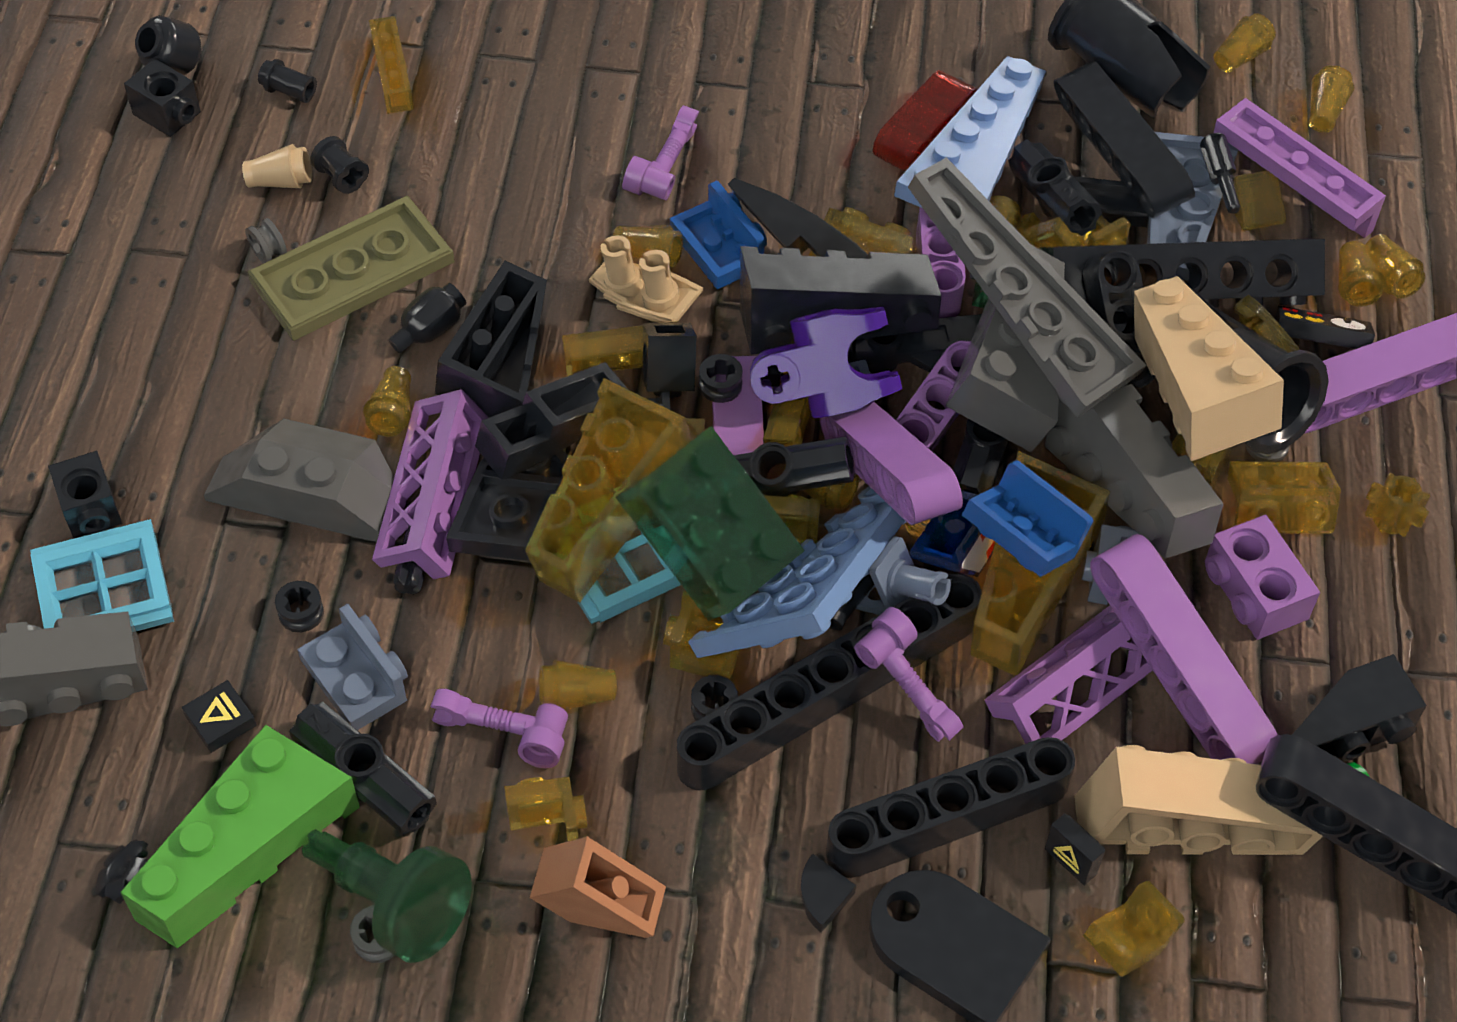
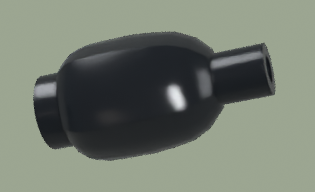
M447 283L443 288L430 287L426 289L403 311L401 316L402 328L388 339L389 343L401 354L412 343L424 344L435 340L460 319V309L467 304L464 296L451 283Z

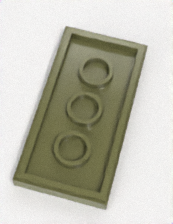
M407 195L247 271L250 283L291 339L295 341L455 261L451 248Z

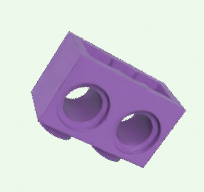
M1266 514L1214 535L1213 542L1210 544L1205 559L1206 571L1211 581L1216 585H1220L1230 599L1233 612L1238 621L1248 626L1256 640L1310 618L1320 591Z

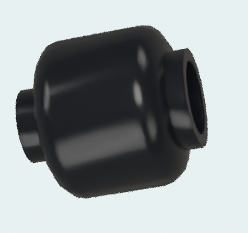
M162 15L150 18L139 28L135 38V48L140 62L144 66L155 58L185 76L195 68L201 57V39L198 31L191 24Z

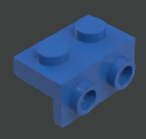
M717 180L708 184V201L670 218L671 233L716 289L740 279V246L757 247L759 254H764V247L767 246V238L760 224L756 221L752 222L743 212L736 195L732 192L728 193Z
M1018 460L1007 466L999 485L969 499L962 514L963 517L978 528L982 535L994 540L1017 558L1020 565L1033 571L1039 577L1074 559L1093 523V518Z

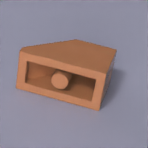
M587 836L543 849L529 898L569 922L648 938L654 936L666 886Z

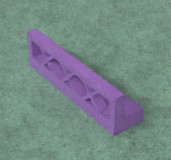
M1246 98L1216 120L1214 133L1224 134L1229 144L1363 238H1366L1373 232L1386 197L1382 192Z
M462 389L415 401L372 558L381 568L414 561L432 579L450 576L456 552H449L446 536L476 471L480 452L475 447L481 421L489 418ZM441 412L440 417L425 431L429 415ZM432 446L430 456L415 470L417 460ZM421 486L419 496L404 510L406 500ZM411 526L407 543L394 547L395 541Z
M1108 606L984 699L993 717L1014 721L1025 744L1046 737L1063 740L1150 673L1152 668L1146 659L1142 658L1141 651L1133 639H1131V636L1112 607ZM1119 647L1129 650L1125 672L1118 677L1107 675L1111 654ZM1081 676L1092 678L1088 700L1081 706L1070 704L1074 682ZM1044 704L1054 706L1055 710L1051 729L1040 736L1030 715Z

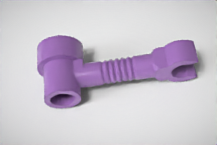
M684 105L680 108L671 133L655 161L651 162L633 156L624 175L623 190L639 196L644 192L663 200L669 198L675 182V175L669 172L684 144L689 141L696 131L697 124L694 121L699 114L698 110Z
M888 607L872 622L873 629L855 644V652L861 661L872 669L878 668L883 663L920 711V718L923 720L929 734L938 742L944 736L950 741L963 728V724L959 717L943 701L936 699L902 655L904 650L917 639V631L913 623L903 612L894 607Z
M437 689L430 706L436 709L432 718L433 722L443 726H465L469 723L523 735L518 747V755L522 760L539 768H552L558 764L564 747L562 734L568 719L567 712L560 706L549 703L542 704L538 707L536 715L531 716L517 712L513 713L512 711L508 712L507 710L503 711V709L498 710V708L493 709V707L488 708L485 705L472 703L469 698L461 696L452 690Z

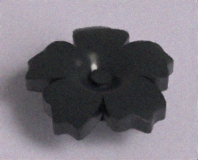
M136 839L131 841L126 847L121 845L115 849L104 861L106 868L102 869L98 874L95 887L97 895L102 898L106 896L121 904L124 900L121 891L148 861L145 858L148 855L146 849L149 844L143 840L138 841Z

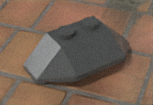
M283 418L223 456L204 494V498L208 502L377 542L394 475L376 440Z

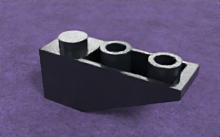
M1392 654L1348 670L1292 735L1311 742L1336 758L1341 757L1343 761H1350L1364 754L1370 746L1387 741L1388 744H1397L1409 738L1417 730L1416 724L1427 705L1395 655Z

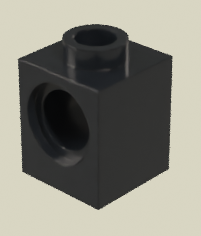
M155 58L124 83L132 114L169 137L173 136L186 124H189L201 112L193 80Z
M643 323L642 379L647 392H654V395L659 397L662 392H669V398L681 396L684 391H695L697 336L691 323Z
M97 450L48 466L61 510L73 539L102 532L108 528L123 524Z

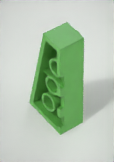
M265 725L121 891L134 920L178 949L236 904L235 898L256 881H259L261 884L278 871L277 865L301 846L307 849L323 836L322 830L340 816L345 819L356 811L360 806L352 777Z

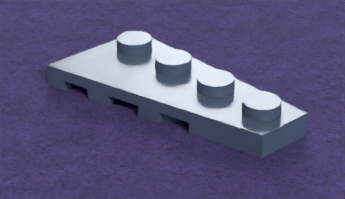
M1155 132L1187 171L1194 186L1195 197L1155 218L1149 216L1147 244L1206 242L1223 195L1219 183L1215 185L1210 180L1200 148V142L1204 137ZM1228 143L1233 161L1235 162L1238 149ZM1181 264L1175 274V277L1178 276L1181 280H1189V270L1185 264Z

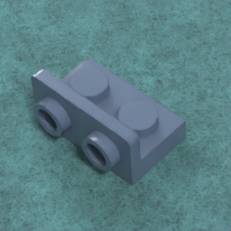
M346 604L339 608L342 621L340 625L297 650L301 662L340 716L358 731L407 701L403 680L408 678V674L394 651L386 654L378 644L381 641L379 633L369 617L363 615L359 618L350 605Z

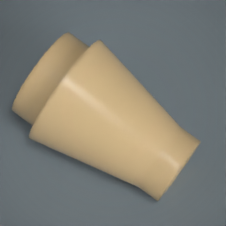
M293 144L256 159L244 161L242 164L243 177L248 188L258 186L302 188L303 183L311 182L313 177L312 165L307 149L305 147L296 148Z

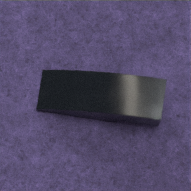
M604 362L527 391L521 406L482 420L475 447L498 477L504 480L537 465L580 440L630 403L633 395L607 363Z

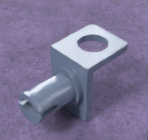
M894 536L869 569L875 584L872 589L876 587L881 600L869 599V591L856 609L880 615L888 607H893L909 597L928 601L934 605H941L949 595L951 582L950 579H947V573L915 567L903 538Z

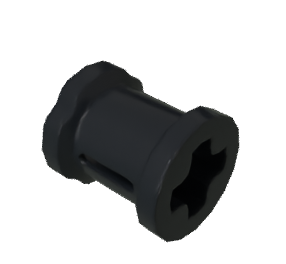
M330 136L321 140L311 153V165L318 172L326 173L332 178L333 186L343 194L353 193L358 190L368 177V165L358 157H353L347 151V146L343 140L337 136Z

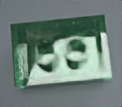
M712 426L689 439L615 497L708 621L733 611L805 551Z

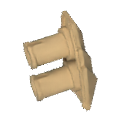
M619 235L608 237L605 239L606 244H601L604 262L589 279V283L603 292L605 299L616 304L618 310L657 323H677L703 291V287L670 272L669 256L662 250L645 252L643 254L644 258L640 257L639 264L633 263L630 241L626 237Z

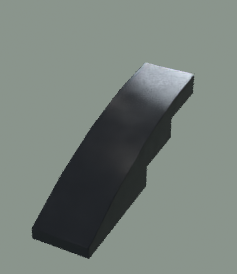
M733 178L728 183V186L738 200L783 248L799 249L801 255L809 248L816 256L825 257L827 250L845 251L846 255L850 258H865L868 255L854 241L819 216L782 196Z

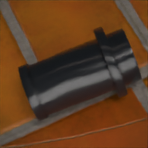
M266 60L258 73L259 84L263 85L264 90L269 93L279 91L304 103H308L315 94L317 87L316 78L285 67L282 60Z

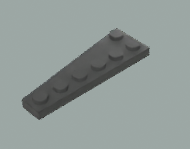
M947 157L914 175L908 186L911 193L1056 389L1058 398L1069 407L1077 418L1138 377L1146 367V364Z

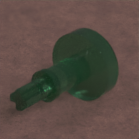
M316 829L307 835L309 843L302 848L303 856L334 873L337 886L347 892L356 893L375 904L372 930L377 944L384 950L409 963L421 962L440 951L457 931L467 911L472 891L471 873L463 860L439 847L426 846L415 850L399 864H396L378 854L373 847L364 842L349 845L325 831L321 833Z

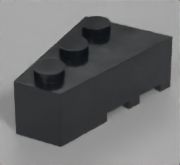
M506 260L503 262L438 360L435 394L441 395L462 389L488 417L523 404L525 393L529 387L547 284L546 279Z

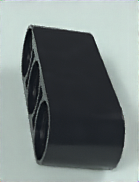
M1123 250L1097 253L1088 259L1083 269V280L1088 305L1146 364L1135 340L1134 291L1143 288L1138 262L1131 253ZM1109 260L1118 269V278L1113 285L1109 284L1104 277V268ZM1119 307L1125 311L1127 316V324L1122 332H1119L1113 323L1114 313ZM1146 364V367L1138 377L1126 385L1132 384L1135 388H1142L1150 384L1155 375H1151Z

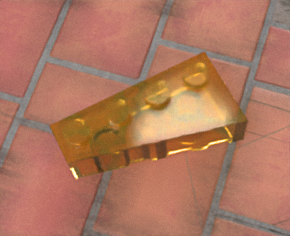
M605 378L597 392L599 400L593 413L587 414L580 429L582 437L573 456L568 455L561 470L563 479L556 494L550 495L525 550L539 581L579 603L695 451L685 417Z
M1018 451L1016 460L1020 461L1093 518V523L1075 558L1042 577L1019 564L1017 558L995 542L974 622L970 655L1014 676L1020 672L1081 565L1086 551H1089L1102 524H1104L1110 496L1109 490Z

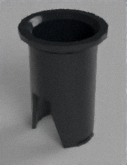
M1064 0L1055 13L1049 27L1047 40L1055 50L1065 51L1071 48L1086 63L1092 60L1097 62L1123 95L1153 119L1157 116L1158 108L1162 101L1180 110H1184L1196 98L1210 76L1211 67L1178 35L1137 0Z
M1204 301L1284 380L1281 429L1243 443L1253 452L1272 454L1286 449L1298 440L1311 426L1325 401L1329 383L1326 365L1312 352L1296 350L1288 353Z

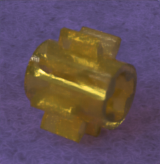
M1389 473L1384 486L1373 482L1366 496L1370 502L1365 511V517H1373V521L1380 532L1400 534L1402 537H1406L1411 525L1422 528L1429 514L1425 506L1430 498V493L1423 492L1421 486L1413 477L1394 476L1393 473Z

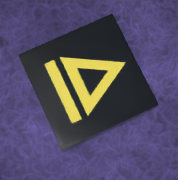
M228 680L182 706L185 717L210 753L257 726L253 714Z
M1065 813L1051 825L1045 845V850L1084 886L1098 874L1106 851L1095 838L1071 816Z

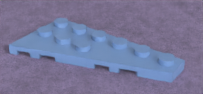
M868 486L858 495L861 502L860 505L849 509L845 513L834 515L824 524L829 533L815 544L812 539H806L755 583L759 593L746 598L740 603H732L719 615L724 623L719 628L711 632L699 631L688 643L696 657L702 658L760 645L761 648H770L779 644L784 639L802 636L803 639H812L821 635L831 626L830 620L839 608L852 598L854 588L863 577L869 574L871 565L906 521Z

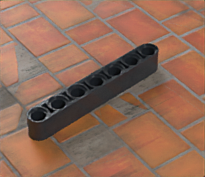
M965 574L948 575L947 579H950L951 582L950 592L946 601L941 605H934L928 601L909 597L893 606L903 612L915 628L923 631L922 633H917V639L902 654L909 662L910 667H917L966 638L974 631L982 600V589L979 583L971 576ZM950 604H957L964 608H954ZM878 616L688 725L680 732L677 739V774L680 781L694 790L713 788L895 680L883 663L878 668L872 669L861 661L854 649L855 644L873 629L872 622ZM835 677L841 681L829 683L824 681L823 678ZM792 702L797 704L798 707L784 708L779 704ZM749 727L754 729L755 732L740 734L735 729ZM696 753H706L711 758L697 761L690 756Z

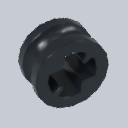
M715 354L704 359L699 369V389L701 394L706 399L716 403H725L737 398L742 391L743 369L740 362L735 357L727 354ZM715 375H726V382H716Z
M293 581L281 587L276 594L274 603L280 623L285 629L301 633L310 631L318 626L323 619L324 607L320 592L314 584L307 581ZM297 601L302 605L303 601H308L309 608L302 612L297 608L295 613L291 611L290 605Z
M708 675L702 677L694 684L691 690V712L696 721L719 708L718 703H715V709L706 707V696H710L711 700L714 699V695L722 696L723 705L738 697V691L732 681L721 675Z

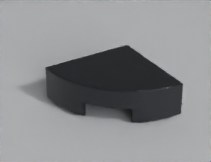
M812 854L803 869L801 898L807 918L822 933L854 896L856 885Z

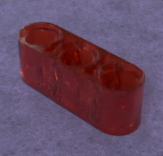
M937 70L881 128L873 145V155L906 172L978 89L942 70Z

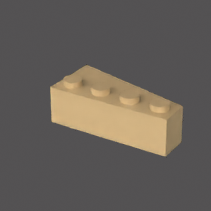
M1178 276L1158 281L1156 284L1134 291L1135 340L1151 375H1155L1157 378L1159 393L1164 403L1168 402L1173 413V423L1178 434H1182L1186 441V452L1190 461L1281 429L1284 380Z
M1139 745L1115 747L1074 796L1077 823L1100 844H1126L1127 854H1149L1150 846L1181 845L1182 854L1203 855L1204 852L1216 850L1223 845H1231L1233 855H1303L1323 837L1263 801L1256 792V782L1261 765L1249 764L1240 758H1227L1223 760L1202 758L1186 751L1163 753L1148 751Z

